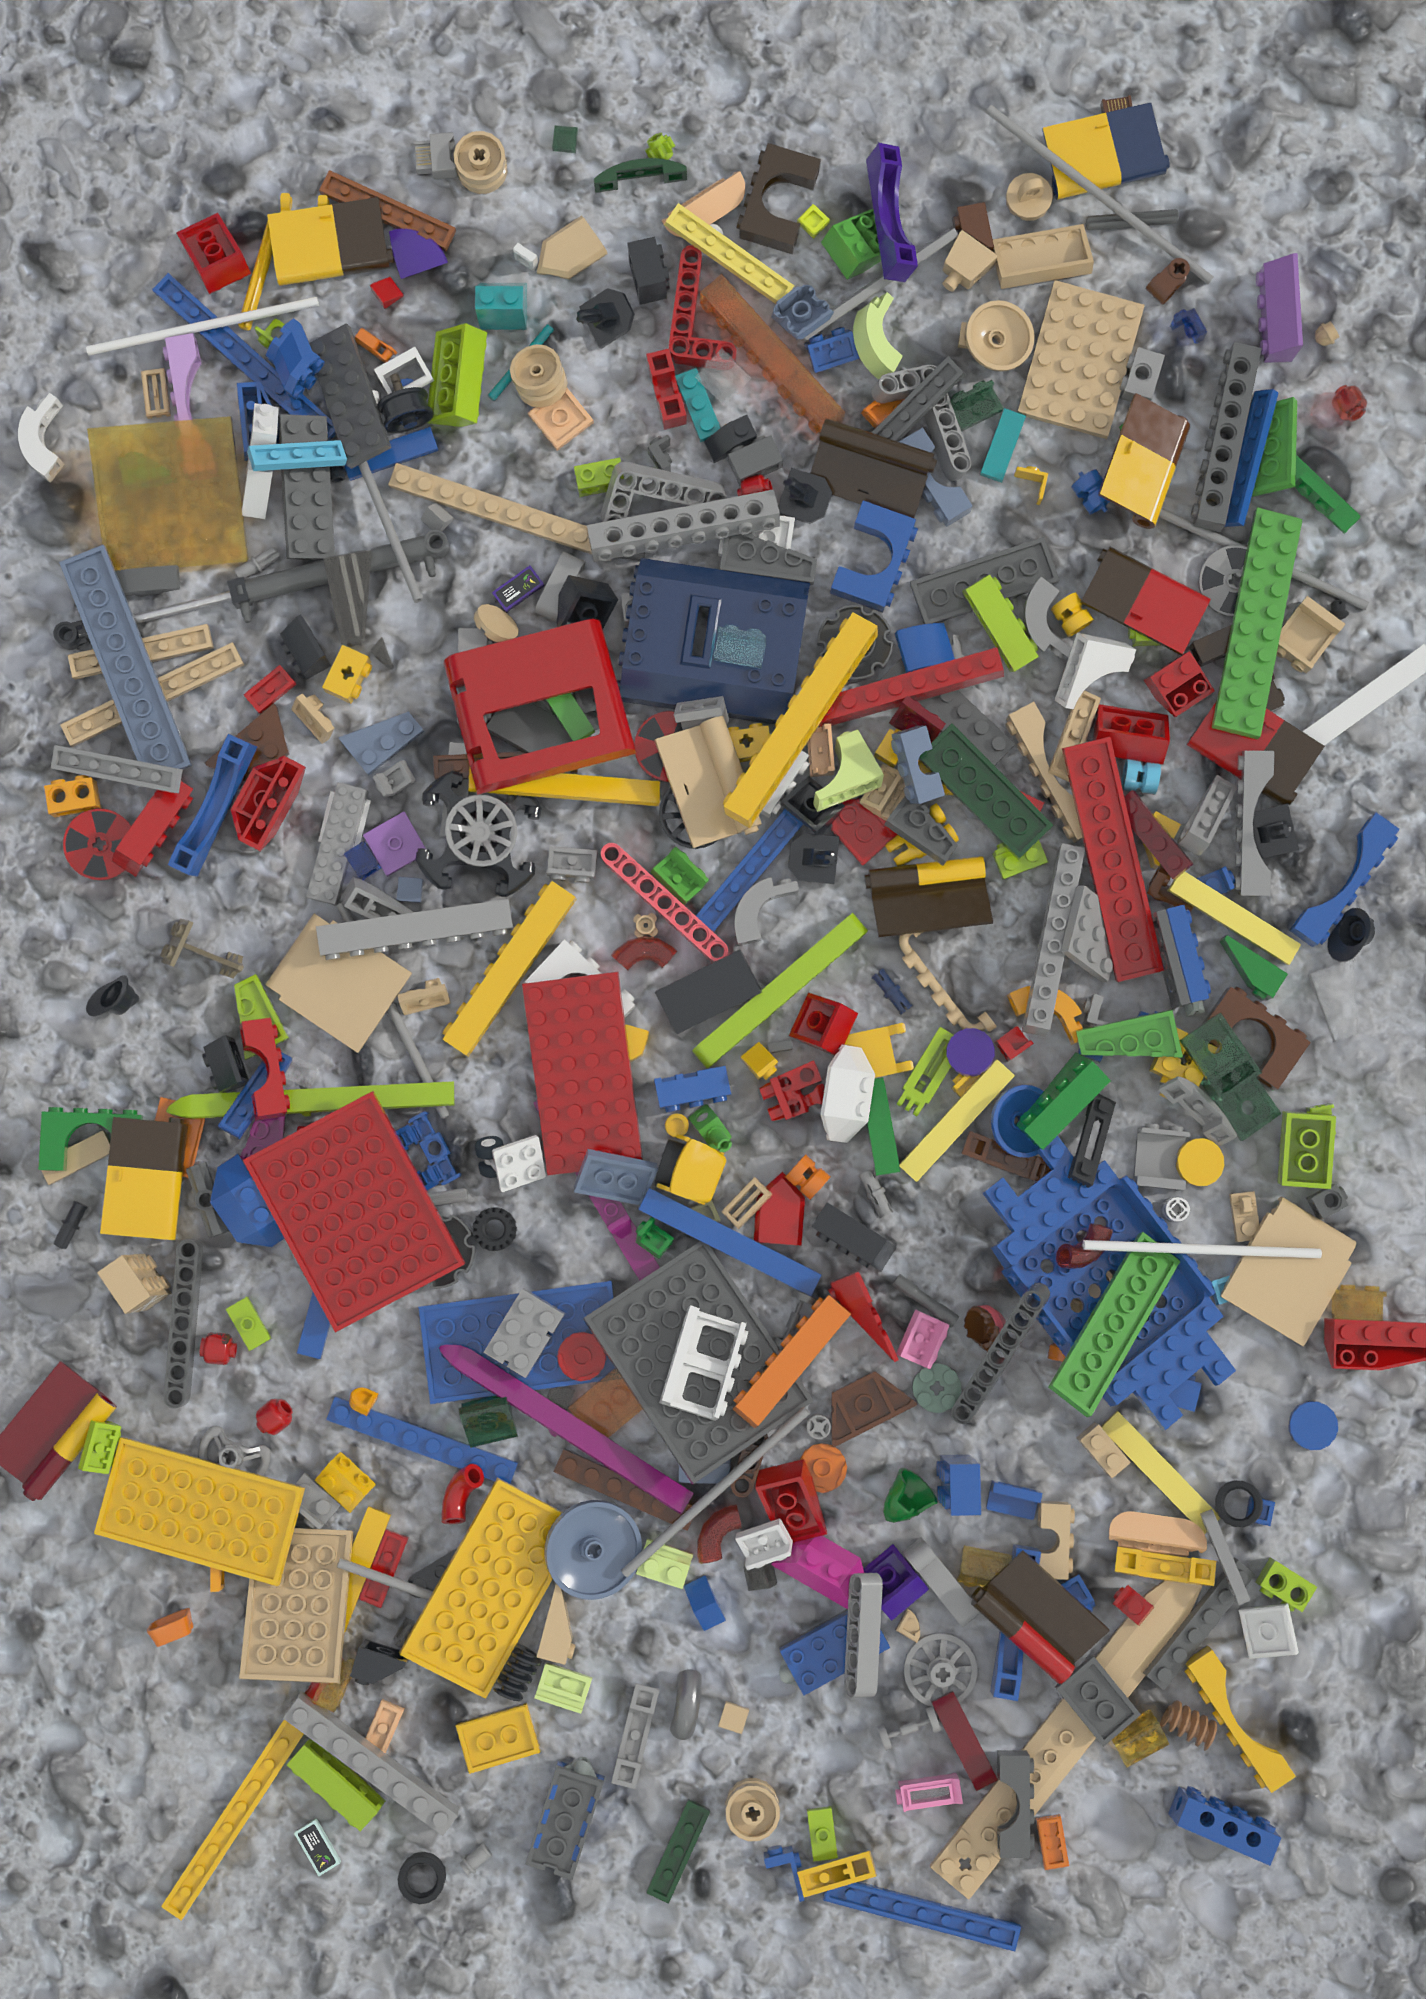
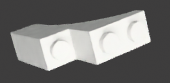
M254 404L250 446L276 444L279 407L269 404ZM249 457L241 516L265 519L273 470L253 471Z

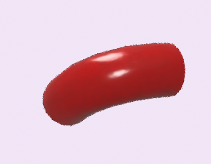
M469 1464L463 1467L450 1480L442 1502V1523L461 1524L466 1521L468 1498L471 1492L480 1487L484 1482L483 1471L478 1465Z

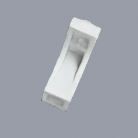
M51 393L39 401L36 411L27 406L21 416L18 427L19 446L25 459L39 475L50 483L65 465L58 456L46 448L44 442L47 426L63 407L60 401Z

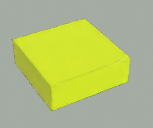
M812 204L797 219V223L814 239L830 223V219Z

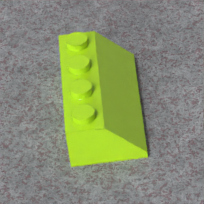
M467 323L436 332L431 376L434 381L430 383L428 406L433 409L434 417L428 424L456 427L477 424L480 395L482 392L484 357L487 347V332Z

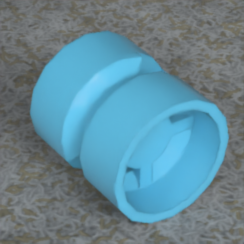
M1127 759L1122 773V790L1136 791L1140 789L1142 793L1155 795L1159 786L1161 765L1150 762L1142 765L1140 761ZM1138 771L1141 772L1140 782H1136Z

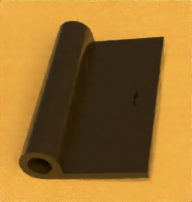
M826 418L820 432V443L811 474L825 478L834 496L858 504L866 501L915 518L929 473H934L938 461L934 459L935 454Z

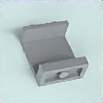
M1145 1123V1127L1138 1128L1133 1177L1137 1186L1185 1190L1186 1180H1182L1179 1176L1176 1162L1178 1150L1186 1142V1138L1190 1137V1132H1184L1183 1127L1169 1126V1130L1159 1129L1158 1124Z

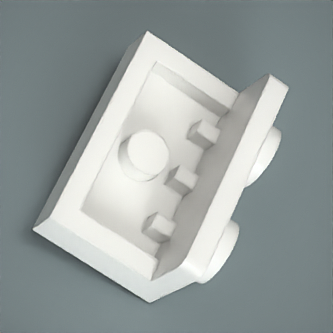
M781 1519L738 1532L735 1537L746 1557L745 1567L747 1570L761 1568L765 1564L774 1561H782L791 1555L793 1540Z

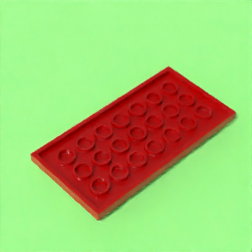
M619 971L522 984L547 1176L579 1172L587 1149L643 1160Z

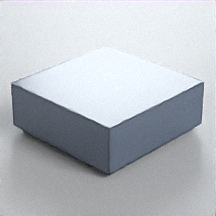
M399 877L397 901L421 903L423 879Z

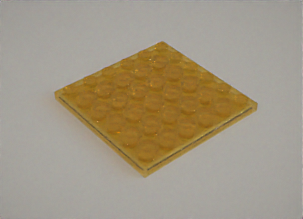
M231 416L87 428L102 545L104 544L107 548L115 571L154 566L177 565L179 567L249 561Z

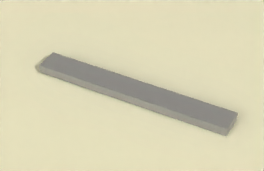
M955 228L947 229L916 250L918 264L956 239L958 233ZM881 274L833 307L834 314L830 320L804 339L799 340H808L893 282V280L884 279V275Z

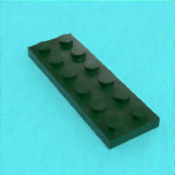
M953 723L931 743V750L925 751L920 755L919 760L931 772H939L941 782L1018 860L1054 826Z

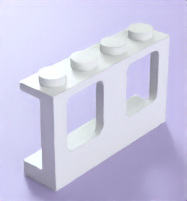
M689 1306L659 1403L716 1421L719 1419V1416H724L728 1403L724 1401L726 1392H731L734 1384V1378L731 1377L733 1368L737 1369L741 1360V1354H738L740 1344H745L748 1331L745 1330L746 1323L744 1322L738 1324L700 1312V1308ZM703 1326H710L734 1335V1341L727 1361L697 1352L696 1348ZM689 1373L700 1374L720 1382V1389L713 1408L683 1399L682 1395Z

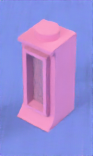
M957 1773L898 1781L899 1789H895L897 1805L902 1804L904 1812L949 1804H963L960 1780Z

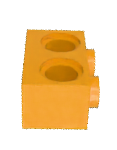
M80 775L74 777L75 780L66 782L64 779L51 781V785H45L44 790L48 814L53 817L83 813L91 809H102L97 781L92 777ZM83 788H89L88 796L80 798V791ZM60 792H65V799L57 803V795Z

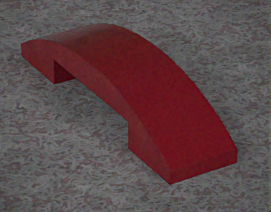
M951 1691L931 1701L975 1790L978 1791L996 1782L998 1778L954 1692Z

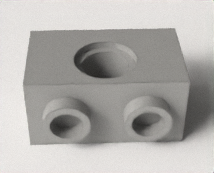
M1140 347L1137 348L1134 355L1130 354L1126 366L1130 370L1128 376H1123L1120 390H1123L1121 399L1132 401L1134 394L1137 393L1151 401L1165 355ZM1135 373L1144 374L1146 379H1138Z

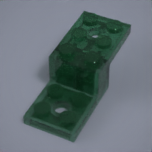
M1221 1013L1216 1014L1179 1040L1205 1077L1202 1079L1201 1085L1227 1117L1240 1141H1244L1282 1114L1257 1079V1076L1262 1074L1261 1070ZM1211 1040H1216L1220 1045L1219 1051L1215 1054L1211 1053L1208 1049V1043ZM1245 1101H1250L1253 1105V1111L1249 1115L1242 1111V1104Z

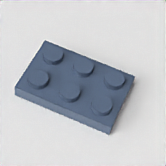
M587 1149L574 1184V1193L640 1205L648 1188H651L658 1171V1163Z

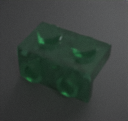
M982 380L972 387L973 389L967 392L959 391L951 397L950 403L961 432L1003 412L1004 408L993 389V380L987 382Z

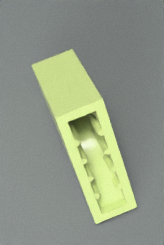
M858 729L852 732H844L836 739L835 752L839 760V771L826 787L815 792L813 805L817 812L882 786L884 774Z

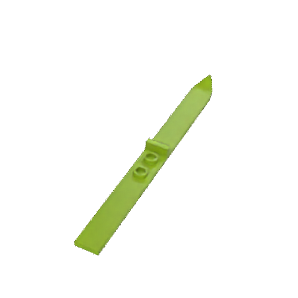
M454 1081L284 1090V1095L288 1094L290 1100V1109H287L286 1114L300 1113L308 1117L314 1112H334L372 1091L376 1094L383 1109L454 1106ZM240 1092L184 1096L169 1105L166 1112L174 1116L193 1119L224 1117Z

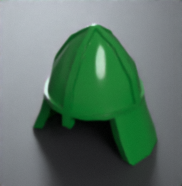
M900 1468L884 1502L883 1513L885 1520L892 1523L910 1520L937 1504V1497L921 1477L907 1468Z

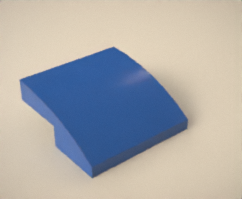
M944 623L917 625L895 632L906 673L955 659Z

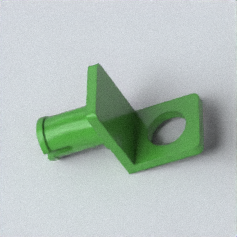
M705 1104L688 1117L711 1148L718 1149L720 1152H726L731 1148L732 1142L730 1139L732 1136L708 1104ZM708 1113V1116L705 1120L700 1122L697 1121L700 1115Z

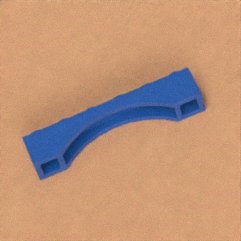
M227 735L218 754L216 768L206 797L192 824L177 843L169 860V866L187 875L198 877L256 752L257 746L236 736Z
M1377 812L1371 815L1356 835V861L1345 885L1327 902L1302 911L1289 931L1311 947L1319 943L1322 945L1330 935L1328 930L1332 924L1336 926L1342 919L1344 914L1341 911L1346 905L1350 906L1356 899V890L1359 886L1364 887L1371 878V875L1368 873L1373 867L1377 868L1385 858L1382 855L1385 849H1390L1398 839L1396 834L1400 829Z
M1013 1544L1011 1560L1024 1550L1033 1560L1040 1564L1041 1551L1038 1548ZM1001 1631L999 1632L990 1692L996 1698L1018 1701L1022 1679L1023 1651Z

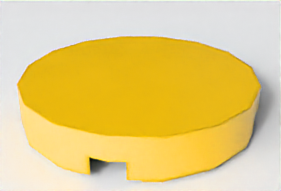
M1205 1138L1191 1139L1185 1142L1178 1150L1176 1169L1179 1176L1186 1180V1183L1195 1186H1208L1216 1182L1221 1176L1224 1168V1156L1221 1149L1213 1141Z

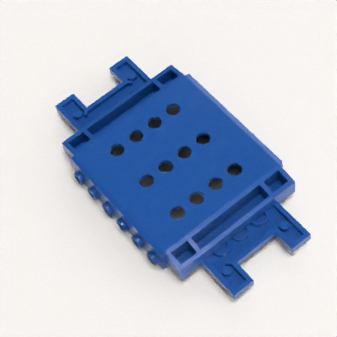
M1057 1135L1044 1150L1040 1148L1037 1150L1038 1154L1051 1169L1041 1179L1019 1196L1016 1195L1004 1178L999 1179L982 1194L1011 1231L991 1247L1004 1268L1001 1271L1020 1297L1034 1283H1043L1049 1288L1050 1298L1037 1317V1320L1066 1357L1110 1283L1106 1278V1273L1109 1270L1117 1271L1128 1252L1083 1250L1082 1244L1076 1238L1079 1231H1085L1088 1234L1089 1240L1134 1242L1137 1235L1144 1232L1157 1243H1182L1170 1233L1167 1223L1157 1216L1151 1202L1141 1195L1136 1182L1128 1178V1176L1118 1178L1105 1160L1099 1163L1093 1186L1087 1188L1086 1185L1083 1186L1081 1185L1082 1183H1077V1180L1069 1179L1068 1174L1074 1156ZM1096 1217H1103L1105 1219L1106 1228L1104 1230H1098L1095 1227L1094 1220ZM1061 1245H1066L1070 1248L1071 1255L1068 1259H1064L1059 1255V1247ZM1171 1253L1180 1263L1161 1294L1165 1298V1306L1163 1308L1154 1306L1103 1395V1399L1111 1407L1118 1405L1131 1393H1134L1162 1431L1168 1429L1183 1416L1169 1397V1394L1195 1372L1202 1368L1212 1383L1218 1386L1236 1371L1207 1332L1209 1328L1224 1317L1209 1298L1216 1293L1212 1288L1213 1284L1198 1270L1196 1261L1184 1253ZM1044 1259L1050 1260L1053 1264V1270L1050 1273H1045L1041 1269V1262ZM1091 1284L1099 1286L1101 1293L1098 1298L1090 1296L1088 1289ZM1032 1293L1033 1298L1040 1301L1039 1296ZM1075 1298L1079 1299L1083 1304V1308L1079 1313L1074 1312L1070 1306L1071 1301Z

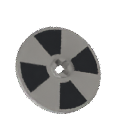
M1232 545L1215 551L1208 557L1200 571V593L1211 599L1208 606L1212 610L1224 616L1234 617L1240 582L1238 587H1235L1234 584H1229V581L1232 579V575L1235 578L1241 579L1247 551L1245 546Z

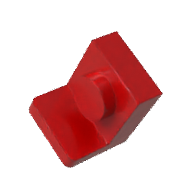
M1129 1585L1125 1588L1121 1587L1113 1597L1115 1599L1113 1605L1138 1626L1154 1609L1152 1604Z

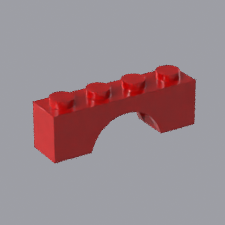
M271 1017L242 1021L239 1028L243 1050L257 1055L263 1061L267 1070L266 1083L259 1090L255 1091L251 1097L255 1121L284 1117L287 1109H290V1100L288 1094L284 1095L283 1085H286V1077L284 1071H280L279 1062H282L280 1047L276 1048L275 1039L278 1038L276 1024H272Z

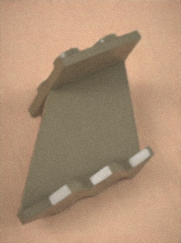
M180 918L179 922L174 923L170 935H172L169 944L166 943L161 951L162 963L174 967L182 948L222 964L219 972L221 975L234 979L237 973L242 972L244 968L242 964L243 956L228 952L224 959L189 945L185 941L193 926V922Z

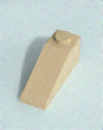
M556 1584L537 1658L565 1665L567 1658L572 1659L576 1644L571 1643L573 1635L564 1591Z

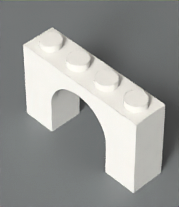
M564 939L525 982L532 983L563 979L573 975L601 974L597 970L600 966L591 957L586 960L580 954L582 949L575 942L571 941L568 943ZM624 989L621 994L624 1017H626L636 1006L633 1003L635 998Z

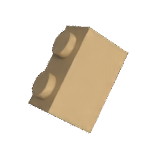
M1095 1422L1076 1437L1107 1476L1111 1478L1115 1477L1131 1463L1102 1427Z

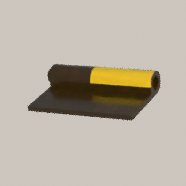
M983 856L947 860L943 866L936 861L868 870V874L864 875L865 888L870 889L878 938L993 924L985 882L986 872Z

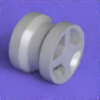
M813 1414L807 1419L806 1429L812 1438L823 1439L829 1435L831 1424L825 1415Z

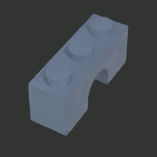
M915 726L891 734L893 739L891 746L894 753L897 754L899 761L898 771L905 783L904 794L907 800L910 801V804H921L945 796L939 772L924 774L918 766L920 755L932 749L927 727Z

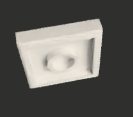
M1288 1603L1239 1609L1249 1659L1289 1656L1299 1653Z

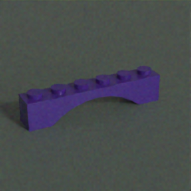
M878 143L866 159L883 275L884 279L905 283L918 267L915 246L905 236L900 220L899 185L902 171L899 146Z

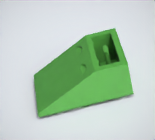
M873 209L834 224L821 241L847 280L864 273L881 261Z

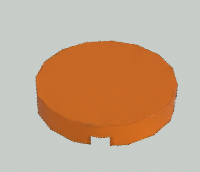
M814 1444L807 1448L800 1457V1460L804 1459L807 1464L816 1492L825 1493L839 1487L846 1477L847 1465L845 1457L839 1449L831 1444Z

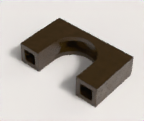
M768 143L766 150H761L757 163L760 165L758 172L754 171L750 184V186H753L751 194L747 193L743 206L746 208L744 215L740 214L736 229H740V239L793 254L800 232V224L772 215L765 208L762 197L768 188L778 183H791L814 190L821 167V159Z
M1232 625L1190 644L1188 648L1200 667L1226 657ZM1274 673L1266 706L1271 712H1275L1285 705L1283 702L1285 701L1284 694L1280 688L1276 687L1273 681L1275 679Z

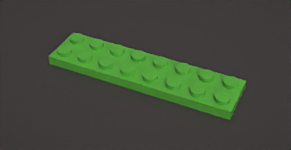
M1144 1232L1139 1233L1134 1242L1157 1243ZM1127 1252L1048 1388L1085 1417L1092 1416L1180 1261L1171 1253Z

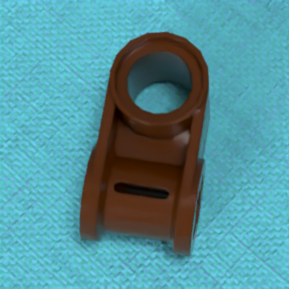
M1183 258L1174 259L1161 273H1158L1149 282L1145 289L1162 305L1165 304L1186 281L1190 271L1189 263Z

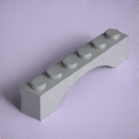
M1242 751V756H1238V770H1242V779L1237 780V794H1241V804H1237L1236 817L1240 818V828H1236V842H1240V852L1235 853V866H1239V876H1235L1234 887L1235 890H1239V895L1270 896L1271 871L1265 865L1257 850L1253 835V817L1258 797L1267 782L1274 775V751Z

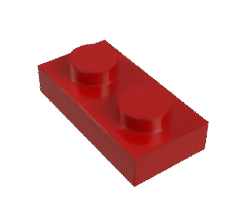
M279 665L243 695L256 711L261 714L292 689L296 683Z

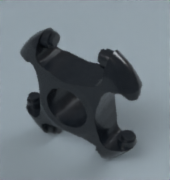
M449 771L433 781L422 793L423 805L435 806L436 803H439V799H441L446 805L448 815L452 808L465 798L452 791V788H458V785H462L463 773ZM513 795L514 801L503 802L511 810L513 816L520 809L525 810L524 815H527L528 819L539 820L542 808L536 797ZM476 801L463 806L471 817L476 816ZM482 803L483 818L488 817L496 806L495 804ZM500 809L491 823L495 825L509 821V819ZM457 811L451 824L460 825L465 818ZM511 827L498 830L497 835L510 841ZM451 830L452 840L456 844L461 840L459 831ZM447 841L441 858L433 860V854L430 853L429 849L418 848L415 861L420 870L438 889L447 890L451 888L452 877H449V873H442L443 868L447 866L470 865L454 855ZM497 843L494 848L496 856L503 853L507 847ZM465 845L458 849L463 855L468 858L471 857L472 850ZM488 852L478 853L476 860L485 861L491 859ZM509 853L499 863L483 868L496 871L504 876L505 880H500L499 883H496L495 895L508 897L523 888L535 875L536 867L533 862H523V864L519 865V870L515 869Z

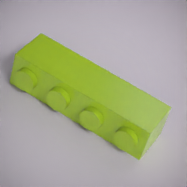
M987 575L964 589L962 593L995 648H998L999 655L1008 670L1015 672L1039 657L1036 653L1038 647L1032 638H1027L1024 632L1026 627L1020 618L1016 619L1012 612L1014 607L1007 597L1004 599L1000 590L1002 587L997 578Z
M310 1738L287 1764L296 1776L303 1779L310 1786L313 1792L325 1799L332 1809L337 1810L351 1826L360 1832L386 1802L351 1768Z

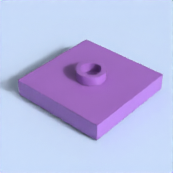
M405 811L363 834L387 877L414 862L418 848L426 849Z

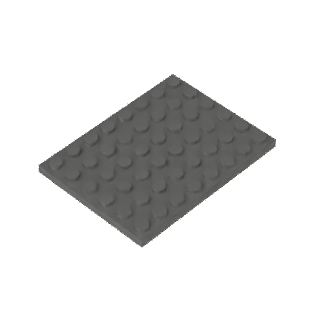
M702 1241L583 1318L692 1485L792 1417L803 1406L806 1407L814 1401L798 1378L756 1428H753L732 1409L736 1405L733 1401L742 1389L747 1392L752 1386L749 1383L750 1379L757 1371L762 1373L767 1368L766 1360L773 1352L778 1354L780 1350L708 1244ZM689 1306L700 1308V1312L738 1324L744 1322L746 1323L745 1330L748 1331L745 1344H740L738 1354H741L739 1366L737 1369L733 1368L731 1377L734 1378L731 1392H726L724 1401L728 1402L724 1416H719V1419L716 1421L659 1403ZM703 1326L696 1348L697 1352L727 1361L734 1341V1335L710 1326ZM691 1372L688 1375L682 1397L686 1401L713 1408L720 1389V1382Z

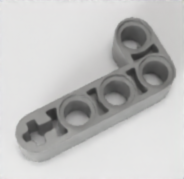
M922 1537L903 1551L910 1564L922 1576L962 1627L966 1626L980 1614L971 1605L972 1599Z

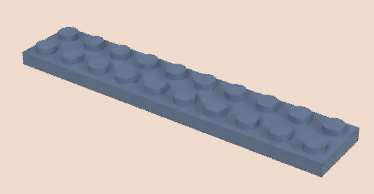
M103 544L60 561L59 564L137 761L178 769L191 767L192 763L106 546Z

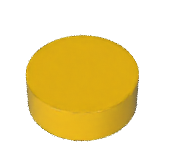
M672 1114L665 1121L666 1132L674 1138L676 1134L684 1136L689 1129L688 1120L682 1114Z

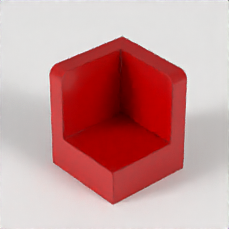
M1018 1026L994 1042L1007 1061L1012 1060L1034 1044L1032 1040L1028 1041Z

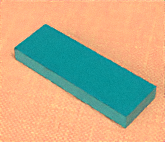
M1004 408L981 470V476L1002 483L1024 424L1025 415Z

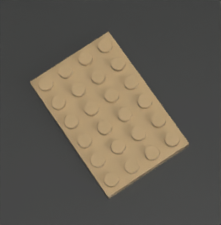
M1054 280L1017 413L1028 418L1107 439L1121 393L1120 386L1123 376L1126 375V366L1132 353L1145 305Z
M294 1528L280 1585L275 1586L249 1578L239 1679L340 1684L350 1572L337 1568V1563L340 1558L351 1561L352 1530Z

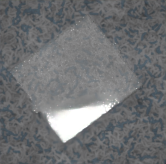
M721 348L711 360L706 361V365L695 378L722 404L726 405L736 394H740V389L751 379V376Z

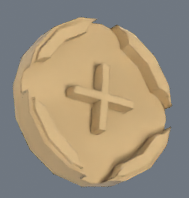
M1025 173L1015 177L1009 184L1006 193V205L1010 212L1025 221L1037 220L1043 217L1050 208L1053 199L1052 188L1048 181L1034 173Z

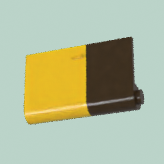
M378 197L267 214L275 272L279 286L390 269V264L394 263L392 248L387 249Z
M113 1117L100 1234L176 1240L188 1124H183L184 1119L169 1117V1122Z

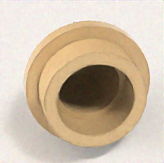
M1331 321L1326 324H1320L1315 331L1316 342L1323 346L1334 344V340L1339 338V334Z

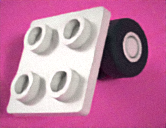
M537 1135L504 1145L503 1140L497 1136H486L475 1143L474 1147L477 1157L485 1160L478 1163L480 1174L486 1178L497 1177L501 1192L546 1177L540 1141Z

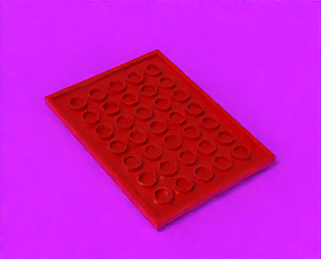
M374 1091L243 1160L335 1333L465 1264L462 1255Z

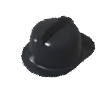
M1360 908L1347 910L1328 938L1327 947L1331 957L1339 962H1347L1353 959L1363 946L1368 945L1373 940L1375 935L1374 920L1369 917L1365 910Z
M122 975L116 980L100 987L92 994L87 1002L86 1012L89 1016L93 1017L105 1012L122 1015L139 1002V996L129 985L128 977Z

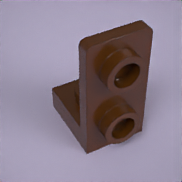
M1160 864L1150 880L1147 894L1158 901H1164L1174 907L1185 905V909L1191 913L1193 906L1167 891L1170 887L1167 884L1171 876Z

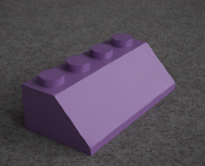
M1292 253L1266 262L1260 271L1256 273V286L1260 288V295L1257 297V308L1261 309L1258 329L1259 332H1262L1263 340L1260 341V348H1262L1261 355H1264V363L1292 362L1303 346L1298 253Z

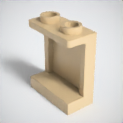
M1307 596L1282 627L1276 656L1287 659L1296 671L1307 674L1314 667V664L1331 641L1345 626V623Z

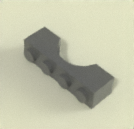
M997 1750V1776L1001 1782L1009 1785L1015 1791L1017 1797V1805L1012 1817L1007 1822L997 1826V1852L1000 1858H1030V1850H1034V1835L1030 1834V1825H1034V1809H1030V1799H1034V1784L1030 1783V1774H1034V1759L1030 1758L1027 1750Z

